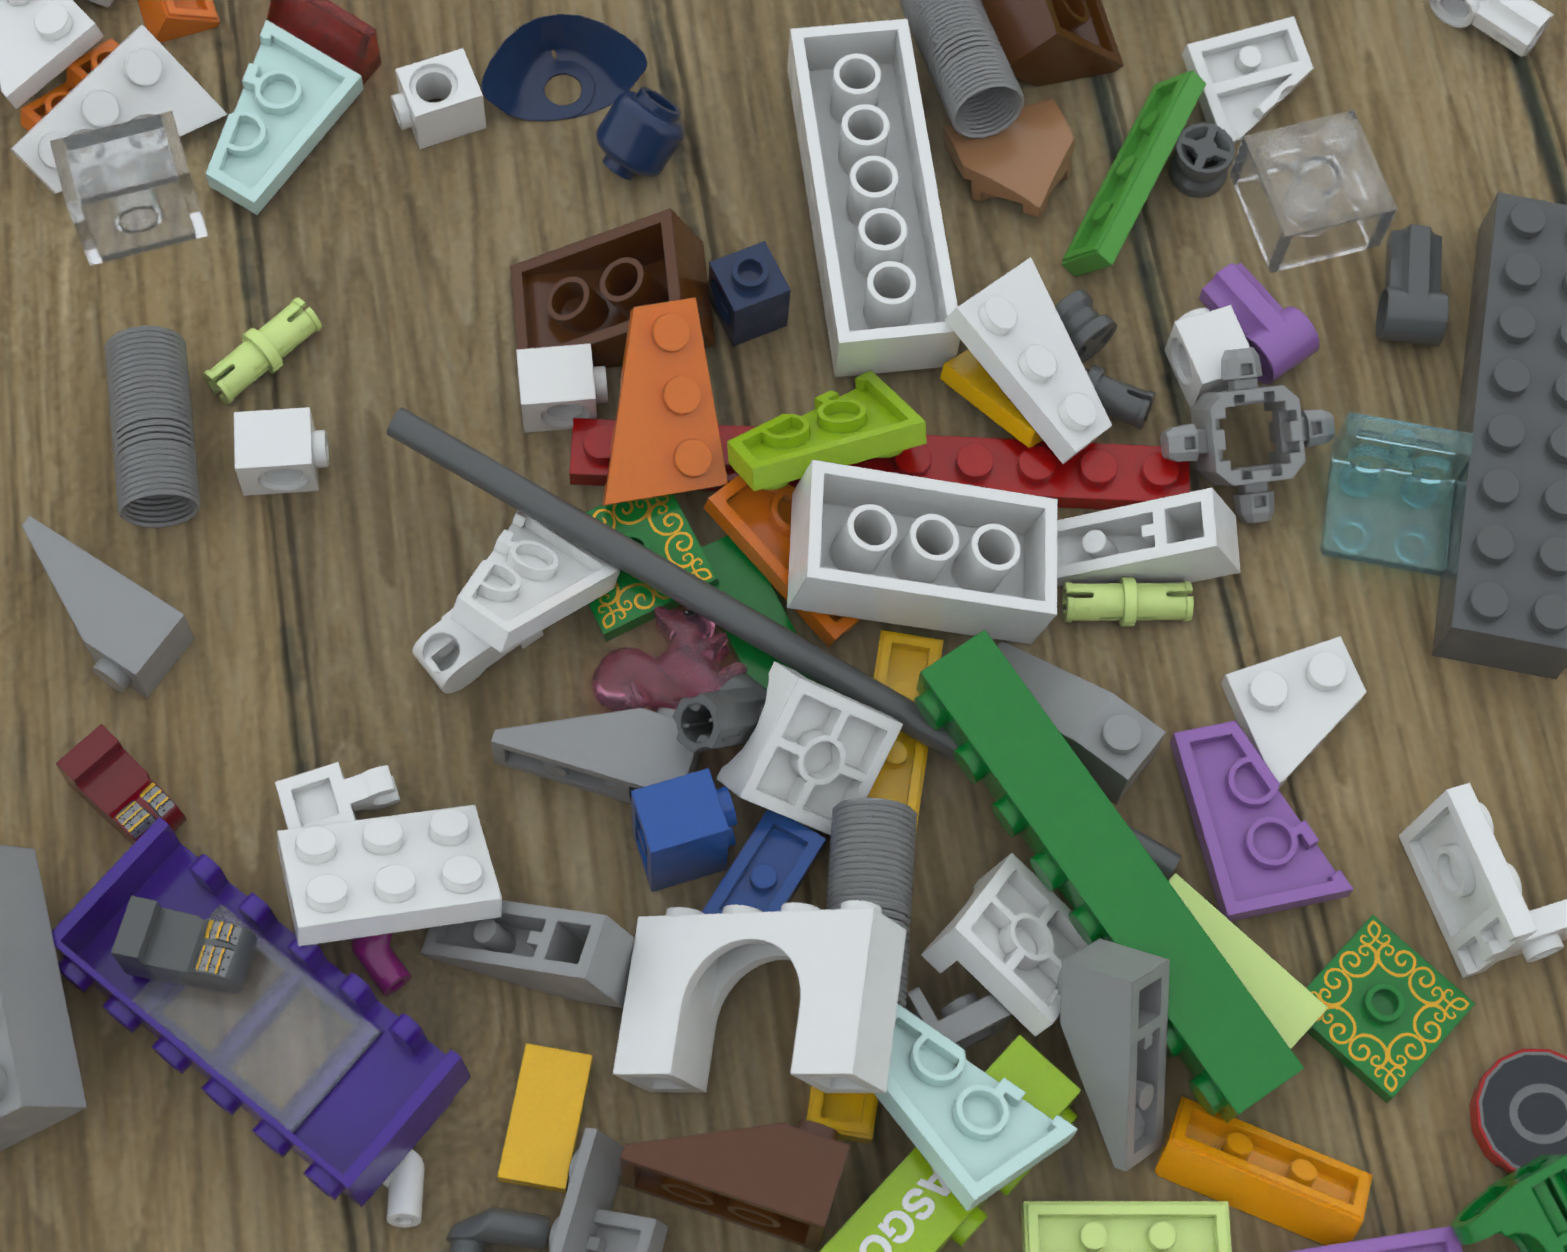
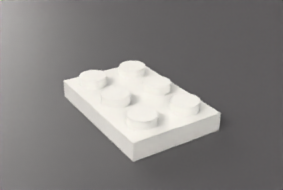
M475 805L277 831L278 853L298 947L499 918L502 915V896Z

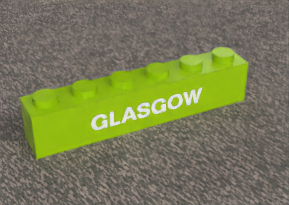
M1020 1034L985 1071L986 1074L999 1083L1003 1078H1006L1023 1090L1025 1094L1022 1099L1052 1120L1059 1115L1070 1124H1073L1078 1118V1115L1070 1107L1078 1097L1081 1089ZM915 1147L819 1252H940L951 1239L962 1247L988 1218V1215L980 1209L987 1199L967 1212L921 1152ZM1032 1168L999 1191L1007 1197Z

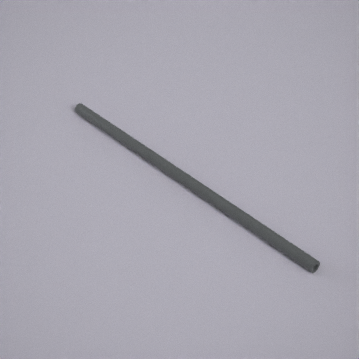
M402 407L393 416L387 428L388 436L816 683L890 715L903 724L901 732L957 763L953 756V750L958 747L944 727L936 731L928 724L919 711L916 702ZM1129 826L1166 879L1169 880L1179 863L1181 855Z

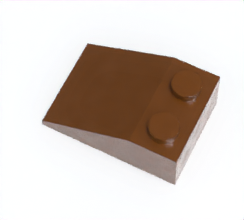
M671 208L510 266L517 349L591 344L593 367H622L630 312L633 307L695 297L704 347L706 349L715 345L703 241Z
M800 1120L798 1127L786 1123H776L625 1144L620 1156L622 1186L817 1251L851 1145L837 1141L839 1133L836 1130L809 1120Z

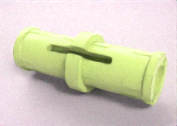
M295 297L291 304L259 330L250 328L242 335V344L214 367L202 374L206 384L215 395L220 391L222 392L219 396L221 401L228 405L231 404L235 397L267 371L272 374L283 367L282 359L314 332H318L322 328L319 318L310 307L303 311L306 304L302 299Z
M1120 577L1118 583L1064 582L1062 588V607H1066V610L1062 612L1063 620L1065 623H1071L1072 621H1119L1121 627H1134L1136 621L1182 620L1183 622H1190L1193 616L1194 597L1188 596V594H1192V584L1190 581H1183L1181 583H1136L1134 577Z

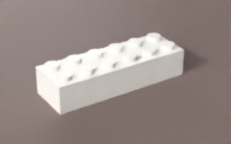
M908 19L790 29L787 71L835 378L858 376L870 370L878 374L943 367L946 361L957 356L960 338L945 321L958 305Z

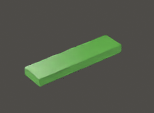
M1193 70L1153 86L1062 259L1061 265L1073 276L1078 277L1113 265L1206 85V82Z

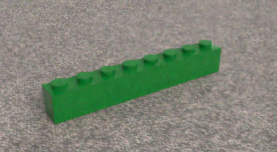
M984 629L922 670L916 688L920 695L915 697L919 711L934 730L937 731L944 727L958 747L953 750V756L962 772L972 783L976 784L980 780L984 783L996 800L991 804V808L1000 825L1011 837L1020 834L1032 850L1034 856L1030 858V864L1040 881L1051 892L1059 888L1074 910L1069 913V918L1081 938L1088 945L1098 939H1103L1170 959L1166 1055L1171 1059L1178 1055L1194 1078L1188 1083L1201 1106L1210 1115H1215L1219 1112L1227 1123L1303 1070V1065L987 631Z

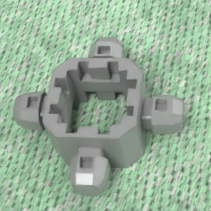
M1254 347L1225 350L1221 359V381L1227 380L1228 390L1203 393L1190 410L1192 424L1169 427L1160 435L1163 458L1174 462L1196 461V471L1212 485L1238 486V493L1233 494L1236 515L1242 523L1271 521L1274 513V490H1268V482L1293 479L1306 462L1305 447L1326 444L1335 436L1332 413L1325 410H1301L1300 399L1284 385L1258 387L1257 377L1263 376L1260 358ZM1264 403V411H1272L1273 421L1269 422L1270 442H1275L1276 452H1269V463L1231 468V461L1223 460L1222 450H1226L1225 431L1220 429L1219 419L1226 418L1225 408Z

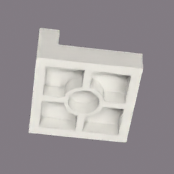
M774 661L769 671L765 705L757 726L743 749L728 764L721 768L716 779L742 799L831 835L833 807L845 800L867 798L903 724L890 715L811 681L797 671Z
M1011 853L977 881L974 885L973 894L964 907L921 955L940 974L958 961L1036 1037L1051 1026L1060 1014L1061 996L1058 993L1057 980L1062 968V960L1088 946V944L1081 938L1071 923L1069 913L1072 910L1053 892L1048 890L1040 879Z

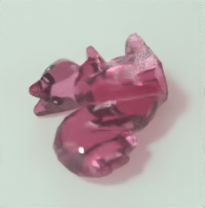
M658 606L654 609V615L658 631L670 645L666 651L656 659L640 648L622 647L612 650L597 666L591 682L593 694L601 706H606L612 712L645 708L647 706L657 712L660 708L676 710L683 697L719 691L729 679L737 674L746 673L747 667L742 662H735L725 668L720 665L730 653V649L725 645L728 641V636L725 633L714 635L716 624L692 610L671 611Z

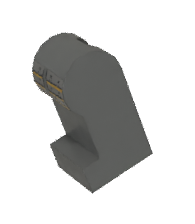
M131 895L111 954L127 975L222 993H238L242 990L258 937L253 932L236 924L214 919L204 920L201 916L161 908L157 901Z

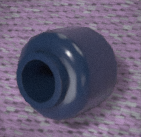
M647 87L640 88L639 92L626 91L621 93L596 131L597 143L606 154L602 160L604 165L618 176L627 180H632L636 174L646 177H655L660 174L685 135L683 126L678 120L681 115L679 108L663 95Z

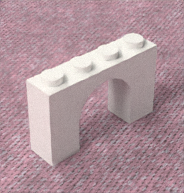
M860 900L844 901L841 903L840 909L821 910L810 904L791 902L782 904L781 911L762 912L759 909L745 905H727L723 907L722 914H704L692 908L670 907L666 910L665 916H639L613 1075L647 1092L706 1093L716 1024L727 995L735 984L754 968L776 960H791L797 971L800 983V1007L790 1074L824 1093H886L906 929L882 914V908L879 905Z

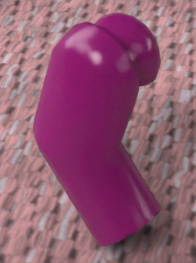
M392 933L354 938L351 946L354 955L384 996L398 991L410 980L411 974L390 947Z

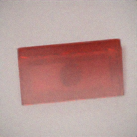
M271 0L266 20L360 74L363 85L381 66L376 29L329 0Z

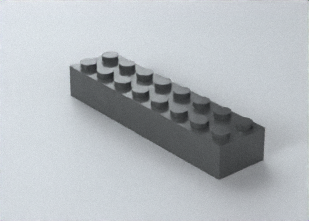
M1498 192L1478 229L1432 656L1551 679H1557L1567 667V205Z

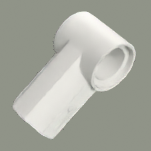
M1429 0L1432 11L1444 23L1457 28L1468 27L1472 24L1521 57L1526 56L1534 47L1554 15L1532 0Z

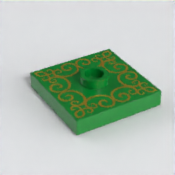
M674 494L602 506L601 504L586 512L712 586L719 584L718 577ZM620 570L614 589L588 604L606 642L681 605Z
M1372 914L1306 987L1328 1007L1307 1033L1381 1099L1388 1103L1476 1003Z

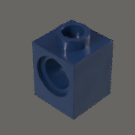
M765 241L709 262L708 288L710 303L732 347L788 325L791 290Z

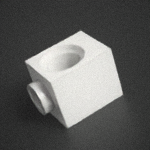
M463 48L395 69L399 93L390 96L392 107L401 130L412 129L419 149L487 128L483 94ZM432 99H444L435 103L427 102Z
M1231 305L1212 311L1208 308L1194 309L1182 315L1173 324L1164 351L1190 410L1203 393L1228 390L1227 380L1221 381V359L1224 351L1250 348Z
M591 344L516 350L524 433L572 429L573 418L597 419L596 404L608 403L605 366L593 367Z
M310 407L234 412L235 471L243 495L319 491L318 468L329 467V445L326 430L315 429Z

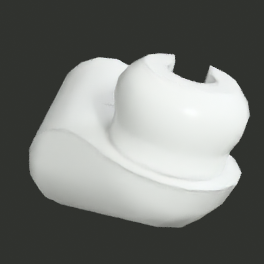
M413 1149L382 1183L389 1189L386 1221L397 1227H413L421 1223L425 1166L421 1156Z

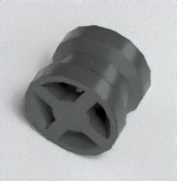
M1204 122L1192 124L1181 132L1176 142L1175 152L1171 157L1168 171L1171 183L1178 191L1195 198L1210 197L1220 191L1226 181L1228 168L1231 166L1234 158L1235 146L1230 135L1219 126Z
M1084 289L1070 293L1055 305L1082 364L1095 356L1108 343L1116 331L1117 324L1108 314L1099 315L1093 309V299Z

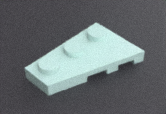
M268 20L265 21L259 36L261 45L253 64H248L242 79L244 88L235 111L228 115L205 173L209 187L256 215L261 212L364 89L360 74Z
M897 1003L887 1092L874 1094L967 1212L1071 1141L1078 1130L1076 1127L1059 1115L1052 1120L1022 1099L1025 1094L1023 1090L1006 1078H1003L999 1083L966 1060L964 1049Z

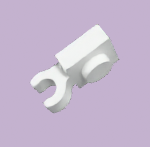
M339 762L275 782L288 829L357 820L355 811L378 810L401 802L394 777L391 776L388 765L375 767L345 779Z

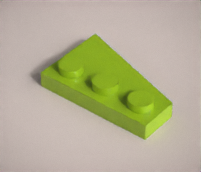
M870 370L855 378L856 389L840 397L839 393L832 390L815 397V409L802 416L783 413L727 441L728 461L731 467L753 491L761 489L775 490L786 486L790 481L801 479L812 460L851 465L876 457H895L905 449L927 444L926 421Z

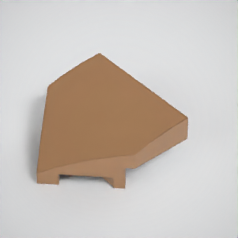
M1054 99L1023 106L1019 117L1009 127L985 138H968L958 134L952 127V124L943 126L944 146L962 177L971 180L972 200L981 202L982 200L1000 197L1018 202L1019 205L1023 204V213L1041 217L1048 207V196L1059 181L1067 180L1071 175V155L1075 151V138Z

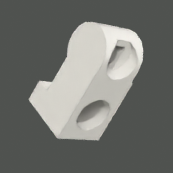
M451 609L441 617L442 620L432 626L418 639L412 649V654L439 688L448 694L461 690L472 683L486 668L519 645L524 649L544 634L543 631H540L507 651L500 653L493 647L481 643L475 638L473 633L452 620L450 617L453 609Z

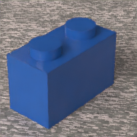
M709 768L631 791L632 833L651 892L727 870L728 847L736 845L732 826L737 825V817L727 787L715 788Z

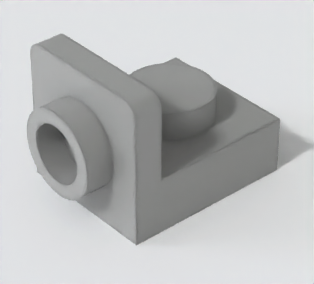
M919 987L906 994V1010L964 1050L1003 1031L1011 1015L992 994L979 1000L976 993L971 992L946 1005L940 1011L943 1019L938 1021Z

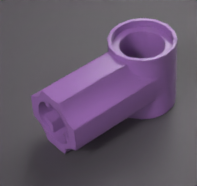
M1242 263L1237 265L1229 264L1217 272L1214 278L1202 288L1199 300L1210 311L1229 305L1232 306L1250 348L1254 347L1259 355L1263 376L1257 377V380L1261 383L1271 384L1319 350V337L1308 317L1294 307L1283 309Z

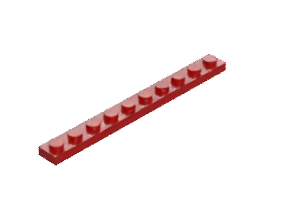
M573 418L569 471L570 484L605 486L611 455L612 433L616 420ZM718 425L728 483L739 474L729 464L727 441L755 428L753 426ZM926 435L927 444L905 449L895 457H876L849 465L1058 499L1057 508L1108 510L1190 492L1189 461L1174 462L1163 458L1161 446L1091 443L1066 463L1062 464L1043 440L1028 448L1017 439ZM800 479L790 481L788 484L796 488ZM724 486L703 489L698 491H718Z

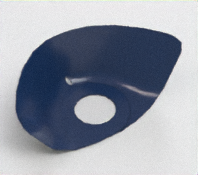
M548 15L538 17L521 25L504 40L491 58L482 77V93L486 100L512 117L526 121L573 119L611 106L621 93L629 91L646 70L648 62L643 51L635 43L602 22L581 15ZM553 49L555 50L557 55L556 59L553 57L551 52ZM569 75L579 81L582 93L574 103L557 105L547 99L545 95L546 83L552 77Z

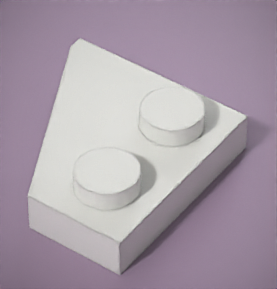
M1341 636L1226 674L1221 682L1223 691L1239 726L1280 783L1279 788L1309 754L1311 755L1327 738L1333 728L1340 721H1343L1356 707L1367 692Z

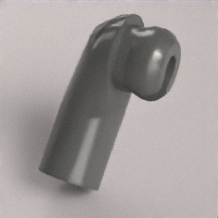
M492 1207L453 1225L446 1238V1241L451 1243L448 1252H484L485 1247L498 1243L543 1250L549 1235L550 1220L545 1215Z

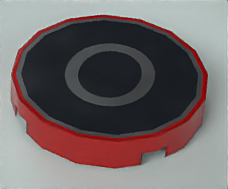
M1520 1049L1499 1058L1479 1079L1478 1086L1474 1089L1469 1104L1471 1130L1483 1155L1497 1168L1501 1166L1507 1173H1512L1541 1155L1567 1154V1056L1550 1049Z

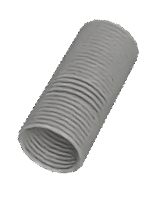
M900 0V7L906 19H908L914 39L931 74L952 127L956 132L968 138H985L1009 127L1019 117L1023 109L1024 94L1014 76L981 0Z
M148 325L130 327L110 337L104 346L110 406L109 415L111 417L110 426L112 428L111 437L113 439L115 488L117 490L116 499L118 502L117 511L122 519L133 525L158 528L174 526L188 521L201 508L186 343L181 335L168 328Z
M853 798L845 800L832 809L826 910L840 909L841 903L848 900L867 901L879 905L882 908V914L906 929L898 1004L905 1008L907 1004L906 987L908 984V954L910 951V944L908 942L910 941L909 934L911 931L909 926H911L910 918L912 915L911 902L913 898L917 813L906 804L883 798Z

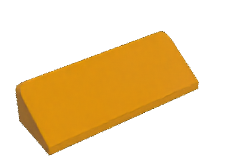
M1181 1096L1155 1167V1174L1161 1178L1214 1200L1228 1201L1229 1206L1325 1246L1353 1241L1363 1224L1373 1176L1370 1173L1239 1119L1233 1118L1226 1123L1219 1112L1215 1115H1210L1200 1103Z

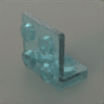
M1349 412L1332 444L1320 547L1321 553L1330 557L1437 576L1441 575L1447 566L1454 483L1471 457L1473 434Z

